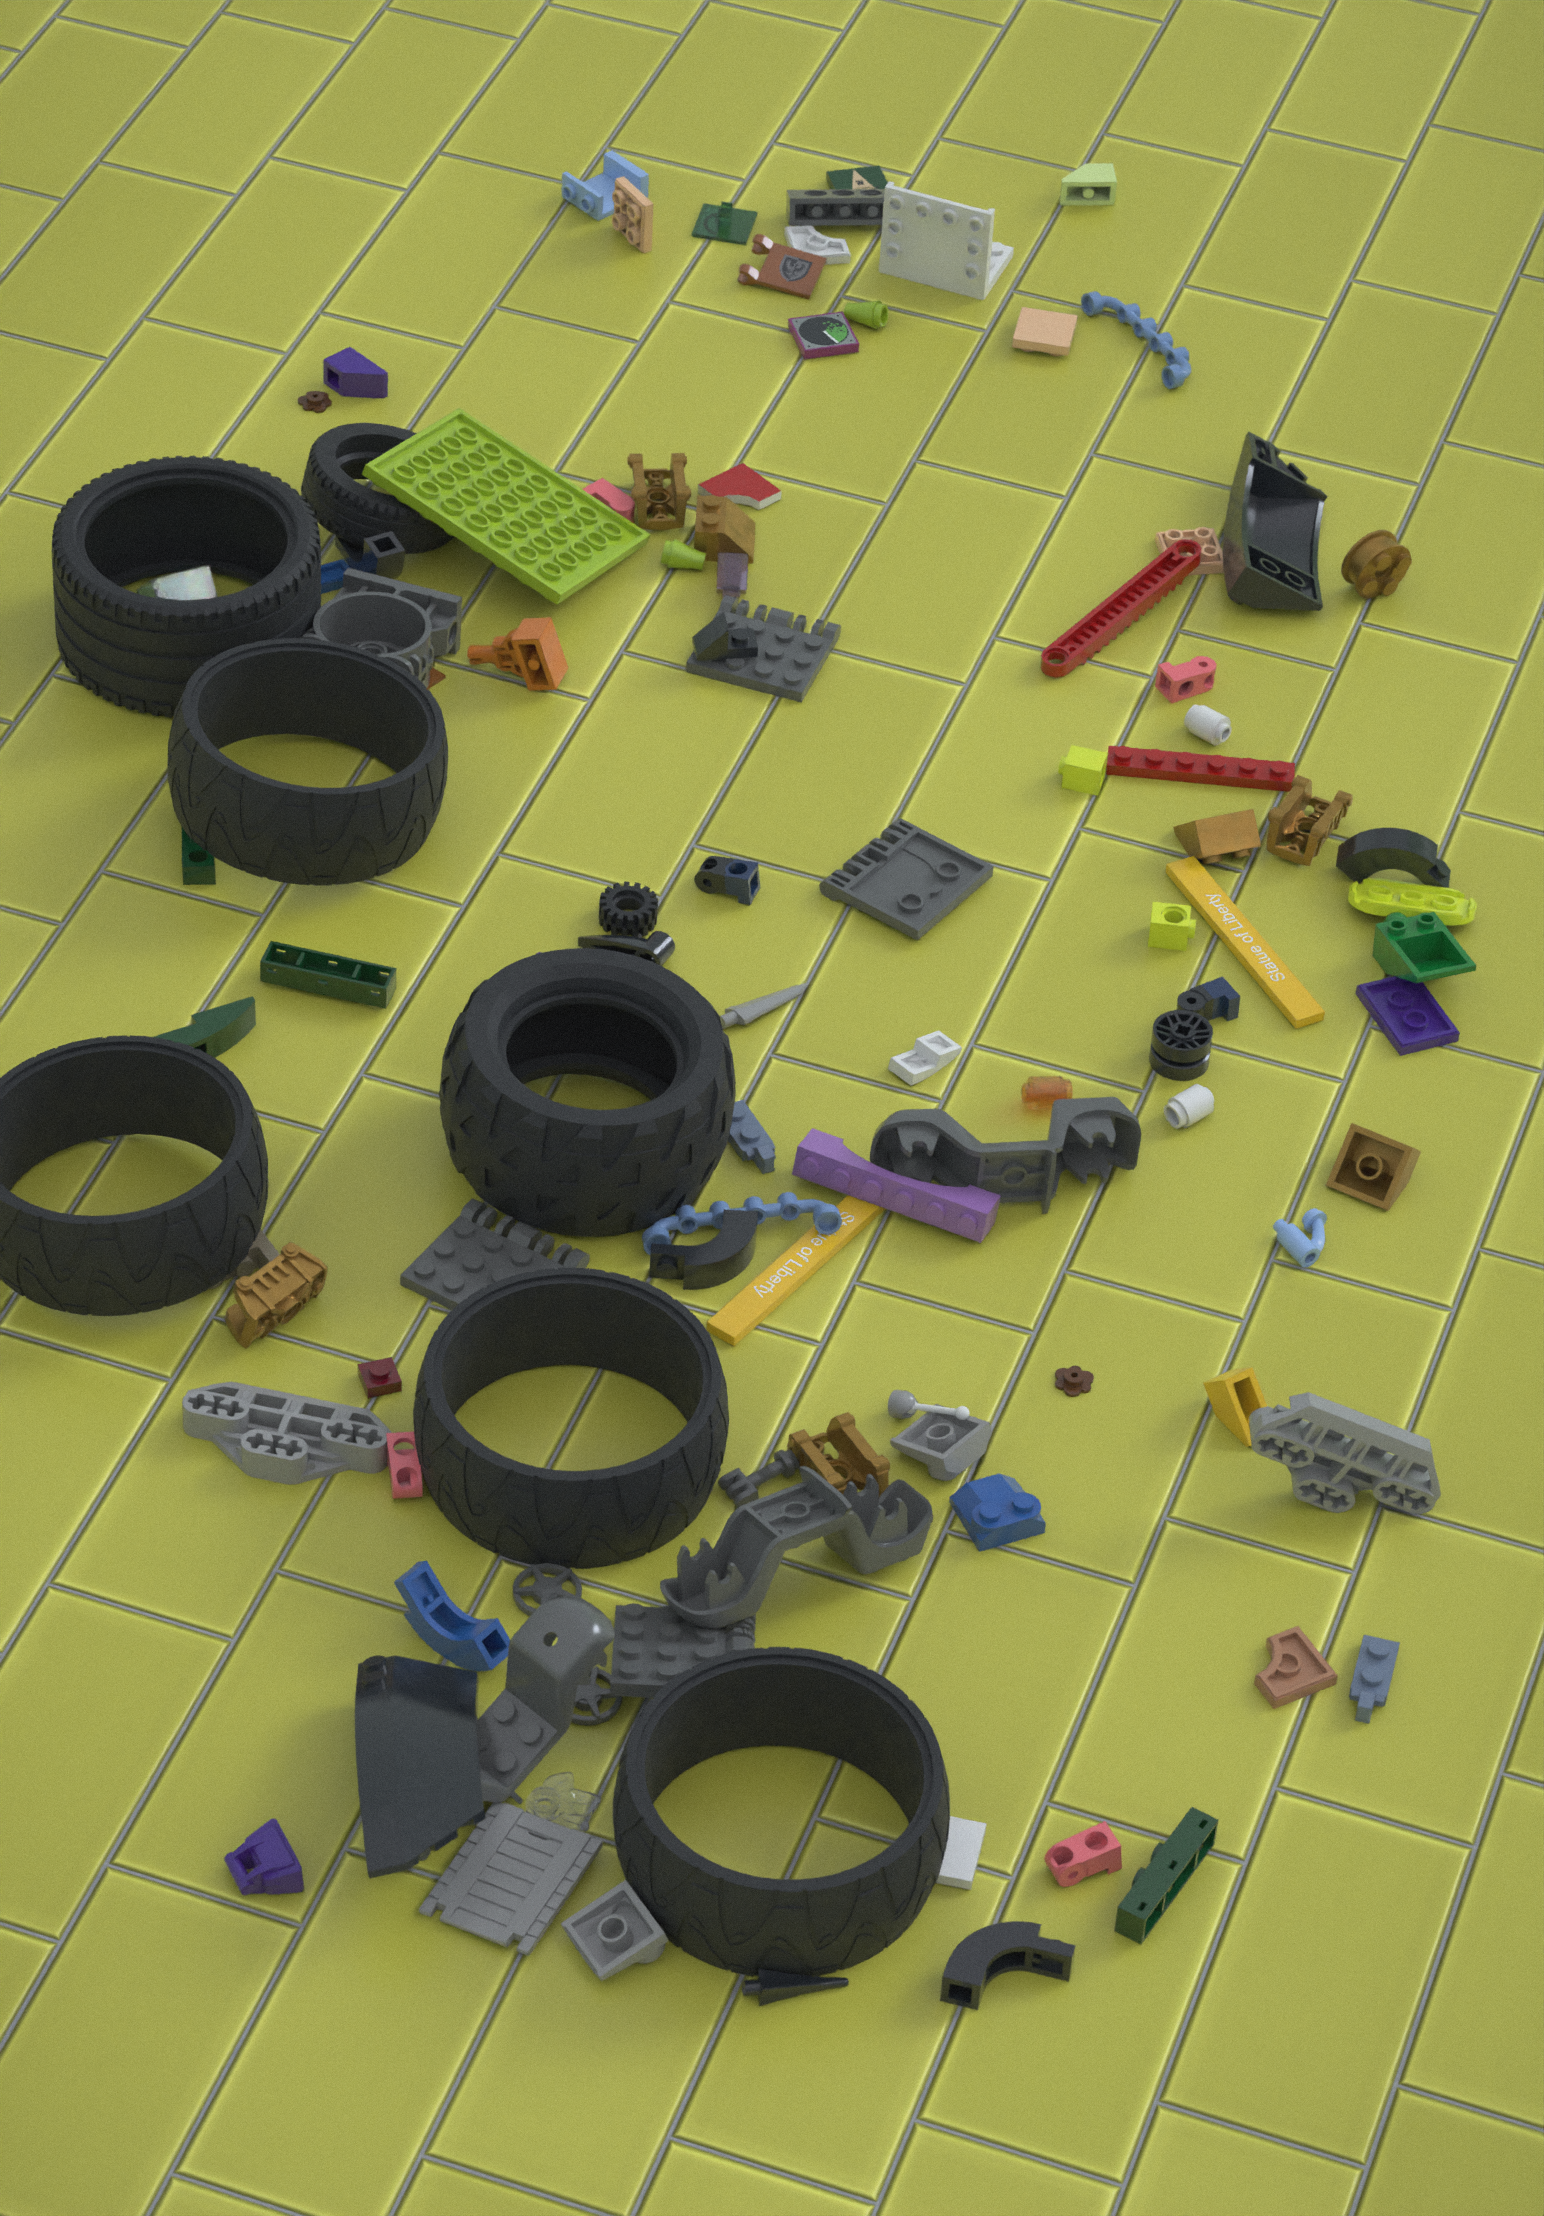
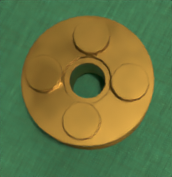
M1377 530L1365 535L1351 547L1343 560L1341 574L1345 581L1355 584L1356 592L1362 598L1370 599L1381 594L1388 596L1395 592L1399 582L1407 573L1412 563L1411 554L1405 546L1397 544V539L1392 532Z

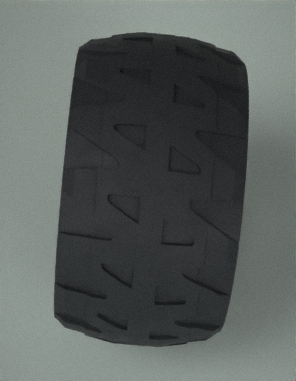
M589 948L548 951L518 960L504 967L488 980L485 979L473 990L463 1012L459 1013L451 1030L442 1059L439 1091L442 1126L445 1131L451 1160L458 1173L465 1176L481 1199L503 1214L509 1215L514 1220L534 1228L569 1236L605 1237L631 1233L651 1227L660 1219L674 1215L676 1210L683 1205L691 1204L696 1199L701 1188L709 1181L721 1159L729 1138L736 1096L733 1054L730 1049L729 1037L724 1033L720 1016L712 1004L683 978L654 962L621 952ZM554 1075H590L623 1083L644 1094L651 1101L614 1110L584 1109L547 1099L530 1090L524 1084Z

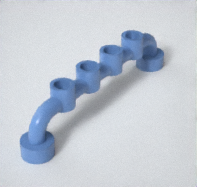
M1097 291L1082 295L1081 306L1086 315L1099 314L1102 312L1103 307L1113 309L1117 312V317L1121 323L1128 322L1133 327L1134 334L1138 338L1144 337L1149 341L1153 352L1160 351L1165 356L1169 366H1165L1162 369L1161 376L1164 385L1168 389L1183 385L1184 379L1191 373V365L1188 362L1189 352L1185 347L1174 349L1170 333L1157 334L1155 320L1153 318L1140 319L1141 312L1136 303L1125 305L1116 298L1101 296Z
M785 1192L778 1197L777 1203L764 1204L761 1198L752 1196L744 1201L741 1208L730 1209L726 1202L716 1201L711 1204L709 1212L696 1213L692 1206L683 1205L676 1210L675 1216L662 1218L645 1230L642 1235L644 1250L650 1255L651 1243L671 1245L668 1232L670 1230L679 1229L682 1233L689 1234L701 1226L713 1225L715 1228L721 1229L724 1209L758 1212L757 1225L763 1223L766 1218L781 1216L784 1220L791 1221L802 1213H813L815 1228L822 1234H832L838 1231L842 1225V1219L839 1209L832 1204H826L815 1199L797 1200V1196L794 1193Z

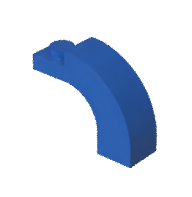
M427 1560L417 1562L394 1582L409 1608L404 1613L405 1618L425 1643L438 1654L455 1665L472 1671L492 1670L508 1656L510 1638L498 1618L476 1619L460 1610L446 1594Z

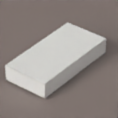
M950 1816L948 1842L936 1883L971 1890L986 1832V1823Z

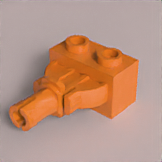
M551 617L525 618L518 628L513 629L506 636H496L492 645H470L467 651L471 665L491 663L497 669H501V671H511L524 678L528 691L556 690L568 670V665Z

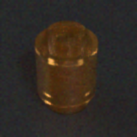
M1030 1076L1027 1083H1023L1021 1088L1022 1102L1027 1103L1030 1110H1052V1103L1055 1100L1072 1099L1073 1095L1070 1079H1063L1062 1076Z

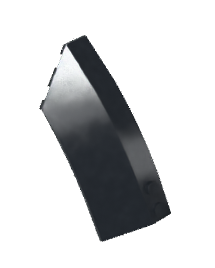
M1248 431L1244 439L1231 487L1225 520L1223 570L1227 595L1235 603L1240 605L1246 604L1252 608L1320 611L1323 607L1318 579V543L1324 502L1328 496L1321 489L1306 483L1308 477L1296 465L1284 463L1278 457L1281 451L1274 444Z
M376 1655L367 1658L363 1663H358L355 1692V1746L359 1801L369 1879L409 1870L419 1863L417 1855L429 1847L432 1851L439 1850L458 1837V1828L476 1825L486 1818L483 1805L478 1745L479 1677L477 1672L396 1655L389 1657Z

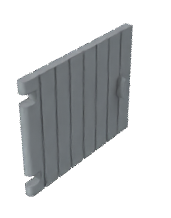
M493 1802L486 1811V1818L477 1824L448 1866V1869H446L419 1908V1913L432 1917L435 1911L439 1909L443 1911L440 1917L441 1922L508 1947L513 1939L518 1940L520 1944L517 1947V1952L529 1956L603 1845L602 1841L583 1832L561 1826L510 1804Z

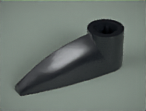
M662 931L653 932L647 939L623 935H589L578 937V946L582 948L621 952L643 958L660 966L675 951L673 939Z

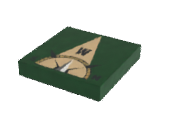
M879 165L826 171V181L830 189H885L888 183Z

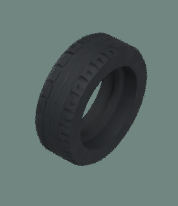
M352 423L328 430L312 444L301 485V495L305 498L306 503H309L311 506V511L314 512L317 522L332 534L364 548L365 538L392 531L405 549V554H419L438 549L455 537L446 533L442 527L433 521L422 517L418 511L409 505L398 501L395 496L372 490L353 480H370L362 475L365 465L417 433L385 424Z

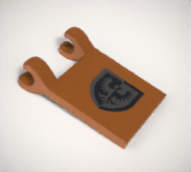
M756 234L753 238L752 252L756 255L768 254L760 272L749 264H742L739 268L738 282L742 285L758 284L810 299L827 258L774 243L766 236Z

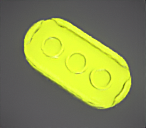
M1367 878L1363 880V884L1355 881L1350 885L1348 892V902L1362 912L1385 917L1393 912L1403 913L1406 917L1435 912L1443 924L1449 926L1470 923L1475 918L1477 908L1473 898H1470L1468 901L1464 899V893L1455 889L1383 878Z

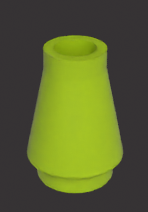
M881 301L848 302L844 309V315L847 320H853L874 329L884 327L888 320V306L882 304Z
M676 539L673 541L666 540L660 563L666 564L667 568L702 570L706 553L698 551Z

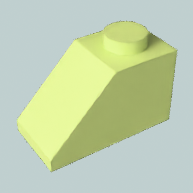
M1086 163L1064 177L1061 181L1060 205H1115L1117 180L1113 163Z

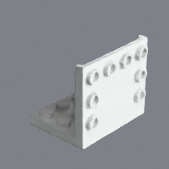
M891 181L885 186L879 272L984 300L1013 258L1014 248L999 242H992L995 209L989 208L987 211L894 186V182Z

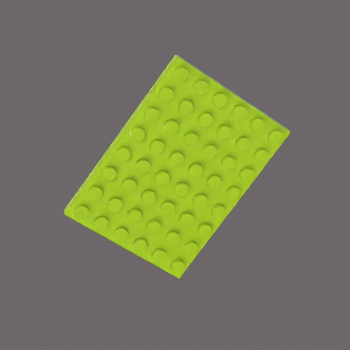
M460 408L367 463L362 472V475L370 479L374 485L385 489L394 495L398 501L409 505L418 511L422 517L433 521L442 527L446 533L457 537L469 545L470 549L481 553L493 561L497 567L505 569L517 577L521 583L530 586L542 594L546 600L555 604H559L647 544L650 537L649 533Z

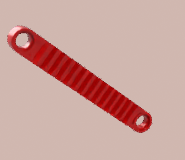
M1189 539L1179 540L1172 544L1045 648L1041 654L1042 672L1047 676L1058 678L1067 675L1079 664L1085 665L1087 658L1092 659L1095 651L1099 653L1103 645L1108 646L1110 639H1116L1117 633L1122 634L1125 627H1131L1132 621L1137 622L1140 614L1144 616L1147 608L1151 610L1155 602L1160 603L1162 596L1165 598L1168 596L1169 590L1174 591L1177 584L1182 585L1184 578L1201 563L1202 548L1200 544ZM1180 553H1191V554H1193V556L1185 557V556H1181V555H1179V554H1180ZM1053 659L1062 660L1063 663L1052 664L1049 661Z

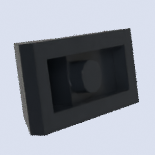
M724 612L719 614L692 637L697 661L758 657V645L753 628L729 630Z

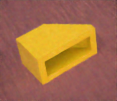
M1253 1368L1229 1370L1204 1382L1203 1384L1215 1416L1246 1447L1251 1446L1249 1416L1256 1409L1267 1407Z

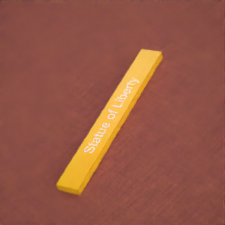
M1195 856L1166 864L1165 873L1295 1029L1324 1020L1325 1011Z
M850 1195L846 1196L836 1205L842 1219V1225L838 1231L832 1234H822L816 1230L814 1225L707 1321L706 1330L735 1346L886 1208Z

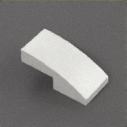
M938 1030L916 1038L913 1050L891 1057L888 1069L912 1086L945 1067L960 1054L962 1047Z

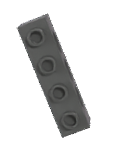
M885 189L787 190L786 218L789 226L882 225Z

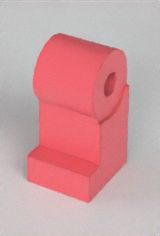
M601 478L582 489L632 523H635V501H633V498L605 479Z
M1197 656L1192 658L1190 662L1172 666L1169 661L1158 664L1155 687L1171 704L1207 692L1212 689L1214 684L1216 663L1209 657Z
M414 1431L386 1433L387 1466L389 1468L392 1498L422 1497V1473L416 1451ZM401 1442L413 1445V1449L394 1450V1447Z
M1106 1821L1053 1845L1046 1852L1044 1861L1058 1884L1062 1887H1069L1080 1882L1084 1877H1089L1100 1871L1106 1870L1108 1874L1122 1869L1121 1845Z

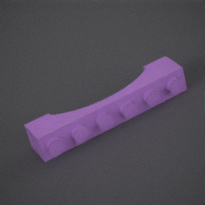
M813 1128L797 1147L792 1171L794 1176L980 1243L995 1224L1001 1198L998 1194L970 1184L968 1187H951L922 1182L898 1175L858 1156L843 1144L844 1139Z

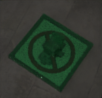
M722 201L721 206L704 203L692 231V237L746 246L758 212L733 208V203Z

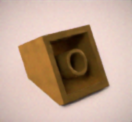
M697 495L694 549L706 553L704 561L753 564L756 523L728 497Z
M1254 809L1194 820L1173 827L1175 835L1188 856H1195L1197 860L1203 859L1204 865L1222 861L1221 855L1232 853L1233 859L1252 855L1251 849L1261 846Z
M1351 1123L1326 1186L1389 1211L1409 1183L1421 1151Z

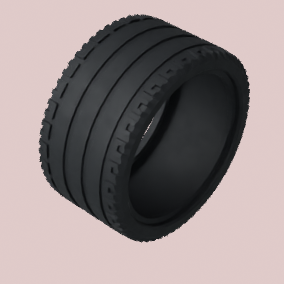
M167 456L162 457V459L152 458L145 462L141 460L133 465L126 464L123 465V468L112 469V472H105L101 474L100 478L92 479L90 484L83 485L81 490L76 491L73 497L66 501V505L62 506L61 513H58L54 523L51 552L55 630L59 652L66 668H69L72 676H76V680L79 683H84V687L87 690H93V694L103 696V700L107 702L113 701L114 705L119 707L125 706L126 709L131 711L138 710L139 713L143 714L148 712L154 716L165 715V717L172 718L189 679L198 668L211 658L226 650L248 643L252 644L257 641L283 638H301L309 628H313L315 614L321 608V541L318 522L315 519L314 512L311 511V506L309 503H306L305 498L299 495L296 489L291 488L290 484L282 482L277 476H271V473L267 471H260V468L249 467L245 463L238 464L234 460L224 461L223 458L210 459L208 456H203L202 458L196 456L169 458ZM175 572L222 574L253 584L233 594L198 600L160 599L140 595L122 588L143 578Z

